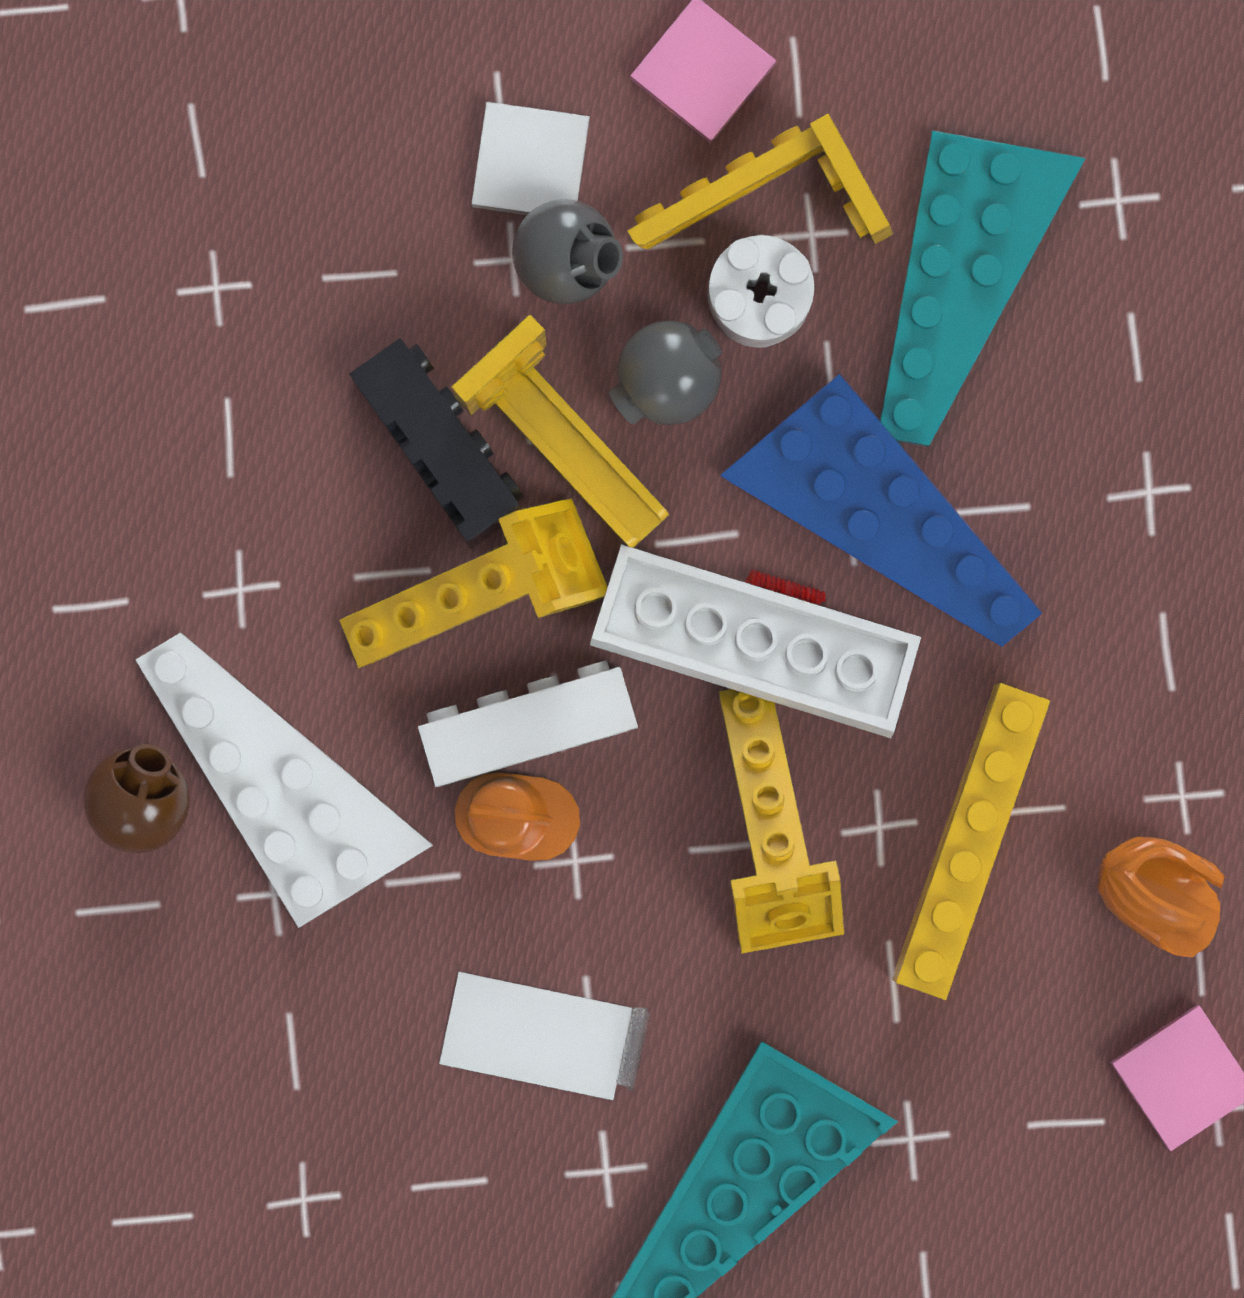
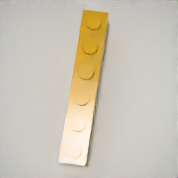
M1002 683L994 685L891 979L892 981L943 1000L947 999L1051 700Z

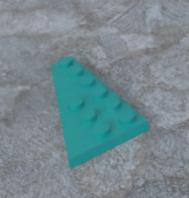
M932 131L880 421L898 442L928 447L932 442L1086 158Z

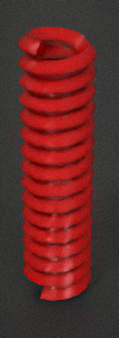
M750 571L748 577L744 580L745 583L819 606L821 601L825 602L826 599L824 590L821 592L820 589L815 590L814 587L811 589L810 586L805 587L804 584L801 586L800 583L795 584L794 581L791 583L790 580H781L780 577H771L770 574H761L760 571Z

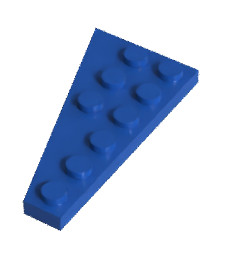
M838 374L720 475L1001 647L1042 614V611L841 374Z

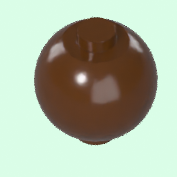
M142 744L135 748L123 749L106 757L91 773L84 792V810L92 830L107 845L128 853H146L159 849L169 843L182 829L190 808V793L183 773L171 760L166 751L151 744Z

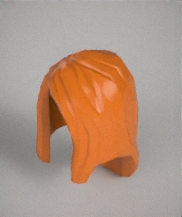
M1133 837L1109 851L1102 859L1098 874L1099 880L1097 881L1098 891L1107 909L1125 926L1160 949L1181 957L1193 958L1210 945L1220 922V901L1217 894L1206 881L1222 888L1225 876L1216 865L1175 843L1151 837Z

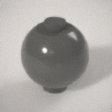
M560 199L536 207L522 220L514 236L512 257L518 277L531 293L550 303L568 305L585 301L597 294L607 284L609 279L619 272L623 261V251L620 243L615 239L609 223L596 209L580 201Z
M659 321L649 324L637 331L625 344L617 366L619 384L609 391V395L621 415L633 425L643 417L660 425H678L689 422L705 412L718 393L722 371L717 357L723 354L722 349L712 334L705 328L699 332L692 325L680 321Z

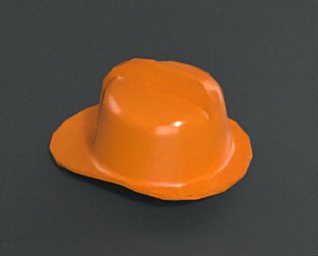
M508 773L483 774L467 784L459 794L455 806V823L462 839L475 851L490 856L530 861L550 860L568 849L575 841L580 827L579 808L572 794L561 784L540 777Z

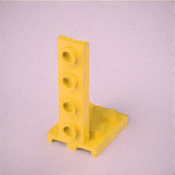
M829 114L810 123L811 127L801 132L799 126H795L779 134L771 140L774 148L757 158L753 152L738 157L725 166L729 174L710 184L707 177L692 183L680 191L683 199L672 206L664 209L662 203H659L644 210L634 218L637 225L627 230L632 240L640 248L651 249L809 159L825 152L826 155L817 160L834 192L836 193L844 188L851 199L850 202L843 205V208L859 237L870 234L874 243L877 244L893 235V232Z
M529 315L451 387L455 398L470 416L479 408L485 412L495 404L628 547L634 548L665 520L669 513L534 368L544 358L545 353L543 350L547 343L545 330Z
M572 498L518 510L499 518L498 520L508 542L507 545L340 619L339 621L358 668L375 663L527 595L531 599L538 618L604 598L608 586Z
M733 689L719 691L756 876L731 880L741 953L844 935L841 884L836 861L809 865L775 702Z

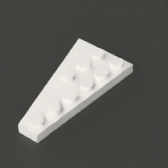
M179 633L136 659L145 677L298 928L433 846L431 842L401 819L393 810L363 787L355 778L287 723L184 634Z

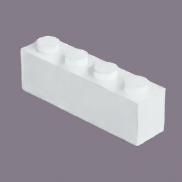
M602 661L577 669L580 679L559 684L556 675L528 683L529 694L509 699L507 690L477 699L479 708L459 714L457 705L427 713L429 723L418 726L435 787L448 785L637 729L638 725L621 668L617 667L610 670L608 662Z

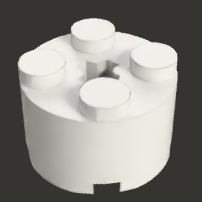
M765 235L742 238L731 244L717 259L712 269L708 286L709 308L720 329L733 341L757 348L780 343L792 336L804 323L814 297V279L806 257L790 243L777 237ZM758 281L767 282L768 291L775 293V297L769 295L764 298L763 303H757L753 301L754 292L746 289V287H755Z

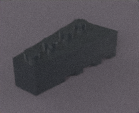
M399 338L353 370L349 375L472 549L502 528L498 520L499 518L521 510L517 501L522 499L524 495L507 471L499 476L487 459L494 455L480 432L475 429L468 433L457 418L464 410L449 388L445 386L438 391L427 376L429 372L434 370V367L416 343L408 349L403 340Z

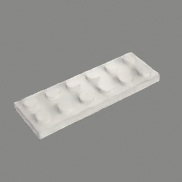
M621 544L590 645L891 738L896 728L921 637Z

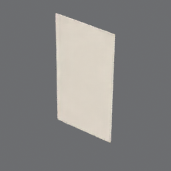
M459 972L439 1064L613 1100L632 1008Z

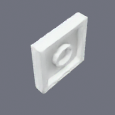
M486 102L472 207L528 215L536 207L553 200L569 199L578 201L589 116Z

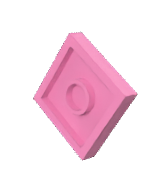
M692 0L630 75V80L711 144L775 66L776 60L702 0Z
M1195 1005L1110 1062L1169 1151L1174 1150L1244 1103V1072L1199 1005Z

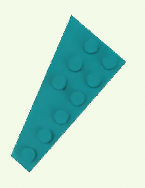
M760 1041L611 1298H697L898 1121L767 1043Z

